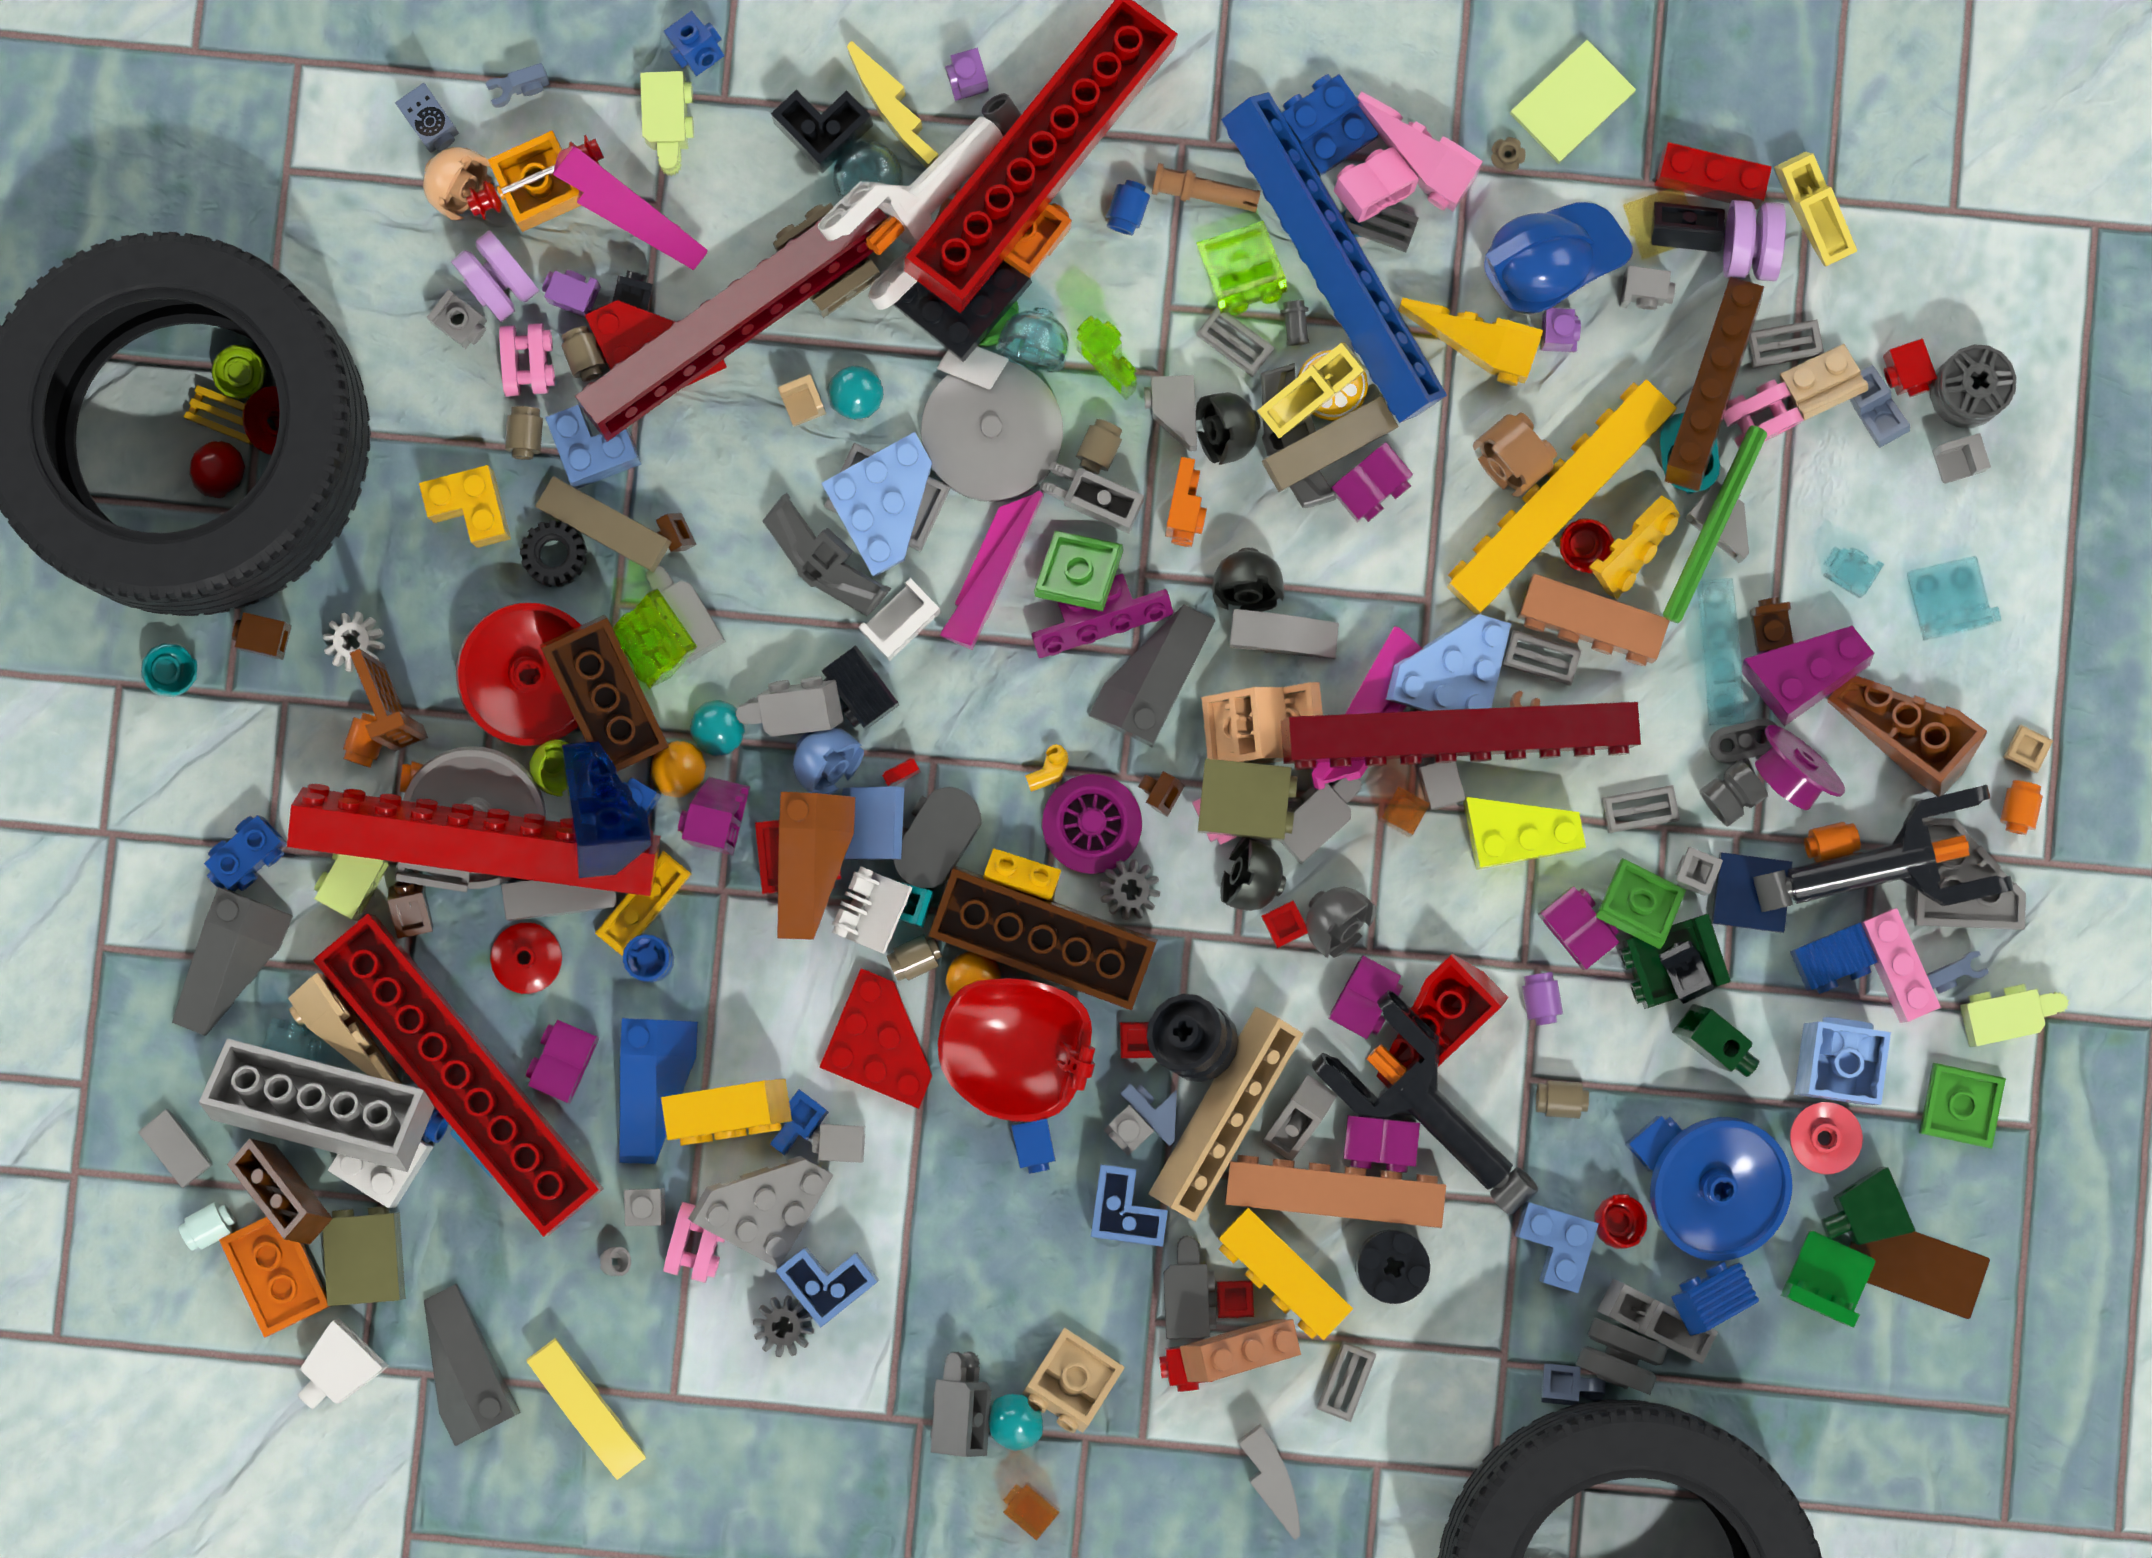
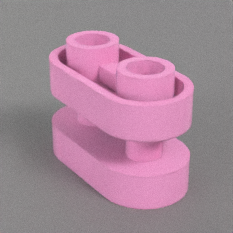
M543 323L528 324V335L517 336L515 325L500 326V357L505 397L520 396L521 385L524 384L532 385L533 394L549 393V386H555L553 364L548 365L547 351L553 350L551 330H545ZM529 349L530 370L520 371L518 350Z
M1775 379L1756 388L1757 395L1745 399L1744 395H1740L1728 402L1723 419L1727 427L1738 423L1742 434L1734 439L1738 449L1748 428L1752 425L1755 426L1751 417L1770 408L1774 418L1757 426L1767 432L1765 441L1804 421L1798 407L1787 411L1782 402L1791 396L1785 382L1777 384Z
M682 1202L663 1272L678 1276L681 1266L693 1268L691 1279L706 1283L708 1276L715 1278L720 1257L714 1255L718 1241L724 1243L725 1240L691 1222L688 1218L696 1205ZM691 1230L703 1233L697 1254L686 1252Z

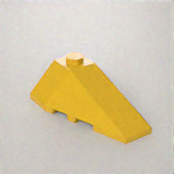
M1403 297L1398 309L1400 313L1488 373L1498 376L1497 381L1517 386L1518 382L1525 383L1543 330L1497 318L1496 322L1491 324L1486 323L1484 319L1478 317L1477 313L1465 311V313L1458 312L1457 316L1449 315L1450 310L1444 306Z

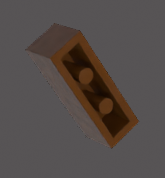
M250 1138L227 1164L283 1239L310 1245L333 1219L276 1144Z

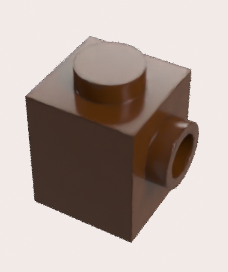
M243 612L242 619L235 622L232 639L236 641L235 647L241 651L283 660L292 626L284 621Z

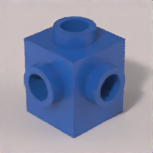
M692 10L663 31L673 46V49L669 52L682 69L688 66L695 76H698L725 56L717 44L722 38L710 22L704 26Z

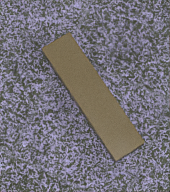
M1382 396L1272 454L1261 462L1278 492H1281L1388 434L1399 426Z
M554 476L535 506L542 512L560 522L567 523L580 533L653 573L672 543L660 534Z

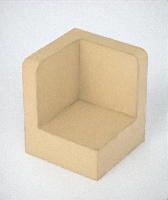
M811 374L778 387L793 427L826 414Z

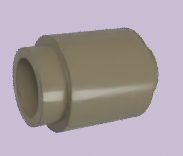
M588 326L577 327L564 333L561 336L564 342L561 347L573 377L581 378L583 382L600 377L602 375L601 370L606 367V362L594 334L590 333Z
M514 406L511 408V415L507 416L505 450L512 452V458L531 460L533 459V454L541 453L543 418L540 417V409L528 406Z
M1096 419L1095 424L1089 426L1076 454V457L1081 460L1079 466L1094 474H1099L1100 470L1108 471L1121 444L1122 439L1120 435L1122 429L1105 420Z
M925 934L893 948L894 952L887 955L888 962L898 981L905 978L909 981L939 967L937 959L943 957L935 939L927 940Z
M1548 1080L1546 1084L1538 1083L1536 1090V1112L1544 1113L1546 1117L1580 1119L1581 1112L1588 1111L1589 1091L1583 1090L1582 1083Z

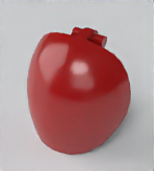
M1011 978L976 981L958 990L949 1001L944 1012L938 1037V1057L941 1069L949 1084L960 1096L989 1116L1019 1122L1047 1119L1059 1114L1068 1106L1076 1091H1084L1087 1078L1092 1077L1095 1063L1092 1061L1095 1048L1091 1047V1019L1087 1009L1076 997L1047 984Z

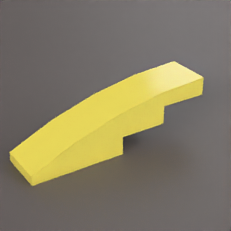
M851 41L847 45L848 54L864 90L881 118L895 136L927 169L939 156L936 151L917 136L923 129L922 122L900 102L906 96L904 86Z
M556 1338L526 1359L531 1369L567 1418L616 1480L646 1459L645 1453L624 1429L621 1420L602 1399L598 1389Z

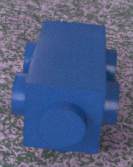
M257 815L255 818H252V816L245 818L235 828L237 834L228 842L225 840L220 841L208 852L210 858L204 863L210 870L207 877L217 888H226L234 892L238 889L244 891L258 878L255 875L257 871L265 864L267 867L272 866L284 855L282 849L287 845V842L262 816Z

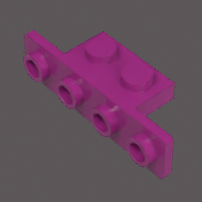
M1121 573L1115 575L1103 611L1057 602L1064 622L1033 632L1031 635L1038 657L1044 658L1057 655L1062 651L1083 644H1091L1101 638L1124 633L1150 622L1160 621L1165 617L1173 615V609L1166 589L1132 599L1125 577Z

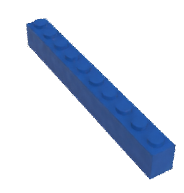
M1267 92L1249 97L1221 119L1227 129L1229 138L1238 147L1245 159L1246 167L1255 176L1263 190L1265 199L1272 205L1280 219L1283 230L1289 234L1298 250L1300 259L1307 265L1316 280L1317 288L1324 294L1333 309L1336 320L1342 325L1350 338L1354 351L1360 355L1369 371L1371 380L1378 386L1384 396L1390 412L1399 423L1420 415L1446 397L1445 390L1271 94Z

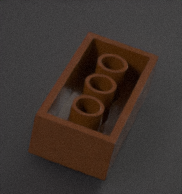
M605 614L540 645L604 778L669 747Z

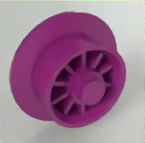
M1769 725L1765 729L1766 737L1773 747L1755 762V766L1763 779L1777 794L1801 809L1810 810L1822 791L1836 797H1840L1845 793L1844 784L1837 773L1809 745L1779 726Z
M1086 774L1069 779L1053 792L1044 809L1042 829L1050 852L1060 863L1077 872L1098 874L1104 873L1106 869H1115L1117 861L1121 860L1124 863L1132 855L1140 840L1142 816L1135 797L1123 784L1108 776Z

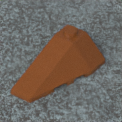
M1859 676L1853 677L1836 689L1827 699L1829 704L1910 777L1936 796L1944 795L1964 773L1987 734V730L1957 709L1948 706L1943 708L1926 702V699L1914 695L1913 698L1892 691V688Z
M781 792L778 864V939L814 940L833 886L841 870L844 857L854 835L856 797L822 793Z

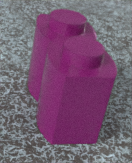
M1385 442L1331 487V490L1356 522H1359L1362 518L1369 522L1384 510L1380 503L1390 495L1396 500L1411 487L1408 480L1412 478L1413 473L1388 443Z
M1571 887L1538 913V916L1580 968L1586 970L1619 943L1615 937L1619 931L1616 927L1596 918V913L1592 909L1596 903L1584 888L1578 891L1575 887Z
M1361 955L1328 1019L1365 1039H1368L1370 1034L1377 1036L1385 1022L1377 1000L1388 990L1399 996L1403 985L1398 983L1401 975Z
M558 1019L554 1026L548 1024L540 1044L545 1045L540 1058L534 1057L526 1072V1077L530 1078L528 1086L570 1104L594 1053L599 1037Z
M1347 1115L1343 1159L1350 1160V1167L1371 1169L1372 1162L1386 1163L1387 1171L1407 1173L1408 1166L1416 1167L1420 1123Z

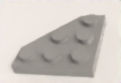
M1922 819L1923 825L1928 826L1931 842L1965 835L1966 841L1969 844L1970 856L1937 863L1941 881L1938 882L1939 888L1990 876H2007L2001 870V866L1981 845L1979 846L1965 831L1966 829L1956 819ZM2012 881L2014 890L1949 906H1941L1915 889L1914 925L2024 930L2026 893L2017 883Z
M797 1156L787 1160L785 1164L770 1169L765 1167L741 1175V1179L723 1185L718 1183L706 1187L688 1219L705 1230L779 1268L832 1179L833 1174L804 1157Z

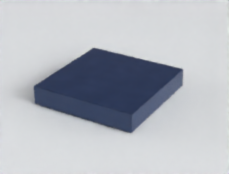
M1721 852L1719 859L1723 860L1716 879L1712 924L1784 933L1787 907L1761 912L1753 877L1785 870L1787 877L1788 869L1792 868L1793 862Z

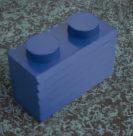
M1861 922L1790 951L1807 991L1817 989L1818 994L1838 987L1839 985L1836 980L1844 976L1850 975L1851 980H1855L1871 973L1872 971L1869 966L1878 963Z
M1725 1261L1706 1269L1705 1271L1708 1276L1700 1280L1699 1276H1695L1679 1284L1681 1291L1672 1295L1671 1298L1690 1336L1706 1332L1759 1302V1298L1755 1296L1756 1291L1752 1289V1284L1749 1283V1278L1746 1276V1271L1742 1269V1264L1736 1263L1727 1266Z

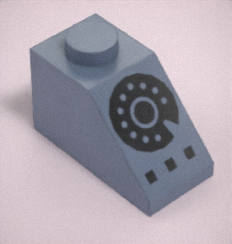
M422 83L395 102L430 153L436 149L437 151H442L455 141L454 137L459 134L458 130L425 83Z

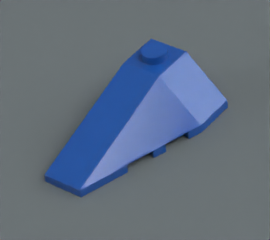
M622 1018L619 1163H657L667 1136L661 1097L683 1094L684 1087L697 1056L698 1022Z

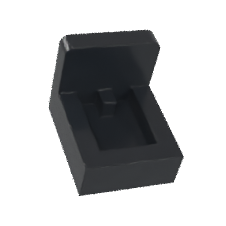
M627 270L626 277L618 275L612 302L619 300L647 311L653 284L646 283L647 275Z
M1691 941L1673 944L1666 952L1658 956L1661 964L1667 969L1678 999L1683 1004L1716 989L1701 952Z

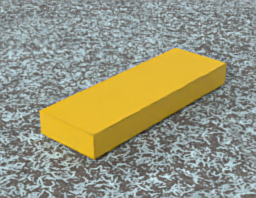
M663 851L658 857L656 878L651 895L644 896L628 893L595 934L623 956L628 942L644 933L692 874Z

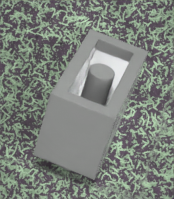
M1194 375L1151 377V387H1144L1145 409L1152 408V418L1188 451H1197Z
M1718 481L1708 489L1685 517L1700 532L1722 486ZM1739 499L1717 543L1718 547L1738 563L1742 562L1749 554L1745 506Z
M1308 1074L1262 1142L1286 1159L1293 1161L1325 1117L1337 1094Z

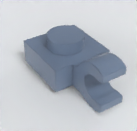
M542 63L508 73V77L493 78L486 82L488 90L495 88L503 90L499 98L491 100L495 108L507 105L514 93L516 95L523 93V96H532L542 92L544 86L550 85Z
M1969 952L1962 959L1926 974L1932 988H1936L1939 994L1956 987L1958 984L1955 979L1963 975L1971 979L1986 976L1989 972L1987 968L1976 972L1970 966L1971 960L1980 956V952Z
M1545 1363L1543 1367L1541 1402L1576 1405L1579 1403V1396L1591 1401L1603 1400L1606 1381L1600 1378L1580 1377L1581 1367Z

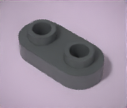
M1761 718L1720 728L1710 737L1708 745L1710 754L1721 763H1733L1738 760L1762 756L1773 746L1768 739L1764 744L1758 743L1755 740V734L1757 731L1765 733V729L1769 725L1777 726V724L1769 719ZM1723 739H1727L1732 743V750L1730 752H1724L1721 749L1720 743Z

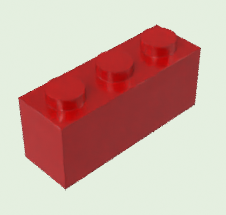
M1668 142L1662 151L1654 186L1726 203H1731L1732 200L1751 201L1755 209L1758 210L1765 199L1772 166Z

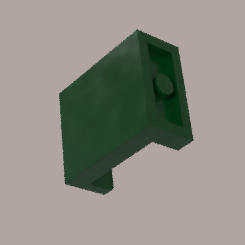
M1709 913L1673 924L1661 949L1636 937L1622 941L1624 948L1619 949L1620 957L1625 969L1631 968L1635 982L1630 985L1637 1004L1642 1003L1644 1009H1648L1678 999L1667 969L1661 964L1658 956L1666 952L1671 945L1679 942L1691 941L1701 952L1715 987L1731 982Z

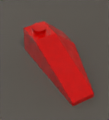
M1451 954L1425 979L1411 1007L1439 1036L1438 1067L1490 1019L1509 998L1482 970L1454 954ZM1399 1033L1389 1050L1405 1068L1420 1055ZM1378 1071L1376 1077L1387 1086L1390 1082Z

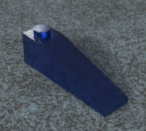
M599 742L562 745L579 878L616 875L652 845L647 813L642 806L639 807L632 797L631 789L628 785L623 784L617 775L616 767Z

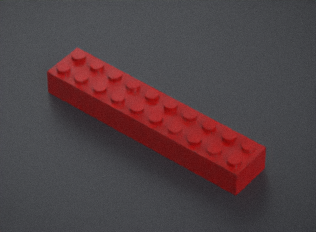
M1114 0L907 254L904 271L961 313L1174 50L1178 33L1135 1Z
M309 784L308 787H302L291 804L287 847L644 896L651 895L656 878L661 836L653 835V831L649 829L634 828L632 832L617 830V826L608 823H598L596 827L581 825V821L571 818L560 819V822L546 820L545 816L528 813L524 817L510 815V812L497 808L489 809L488 812L476 811L473 806L468 804H453L452 807L439 806L437 801L431 799H417L416 802L402 801V797L399 795L381 794L380 797L366 796V792L358 789H345L344 792L329 791L330 788L322 784Z
M366 914L313 959L314 963L415 1084L425 1091L435 1108L543 1237L552 1234L604 1189L376 915Z

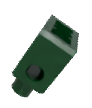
M1693 1004L1672 1031L1673 1034L1718 1068L1730 1072L1736 1069L1742 1075L1748 1077L1759 1065L1760 1061L1748 1052L1752 1047V1041L1713 1009Z
M1889 1167L1875 1169L1835 1195L1833 1199L1839 1212L1821 1219L1829 1239L1848 1232L1852 1243L1856 1245L1916 1231Z

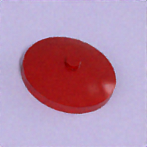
M527 602L498 608L483 617L466 636L456 664L458 694L471 719L489 735L501 741L522 746L542 745L550 740H558L576 729L578 724L540 645L581 626L580 623L555 607Z

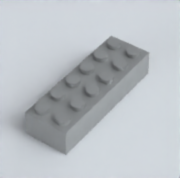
M226 1039L199 1100V1104L211 1120L408 1172L435 1108L422 1089L231 1039Z

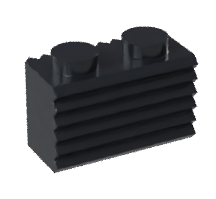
M856 645L821 670L826 677L823 681L836 680L838 695L847 705L842 712L854 728L861 724L864 730H867L899 706L898 701Z

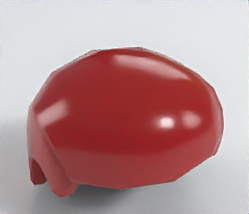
M213 441L203 445L193 454L190 461L189 475L194 488L204 496L223 498L227 493L240 485L245 464L241 453L230 443Z
M1588 518L1578 519L1569 524L1561 535L1560 554L1566 564L1572 569L1593 573L1589 566L1597 558L1604 562L1612 554L1610 546L1614 543V538L1610 530L1601 522Z
M1617 1194L1606 1198L1594 1213V1222L1599 1223L1596 1231L1598 1238L1606 1245L1616 1249H1625L1638 1245L1647 1230V1214L1642 1204L1628 1194Z

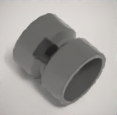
M1738 760L1725 771L1724 780L1715 778L1699 790L1702 799L1712 813L1727 827L1744 815V806L1752 808L1768 797V793L1760 779L1742 760Z

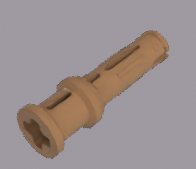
M1158 163L1151 194L1157 195L1161 192L1180 197V200L1184 202L1186 200L1190 201V198H1195L1256 213L1261 190H1252L1195 177L1196 173L1193 170L1181 172L1164 168V164Z

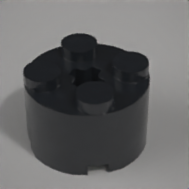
M1384 1230L1371 1235L1364 1241L1357 1254L1355 1271L1360 1285L1369 1295L1384 1303L1400 1304L1412 1300L1422 1292L1429 1281L1430 1260L1426 1249L1415 1237L1398 1230ZM1389 1257L1402 1263L1398 1267L1399 1274L1396 1276L1390 1272H1384L1383 1268L1388 1266L1387 1259Z

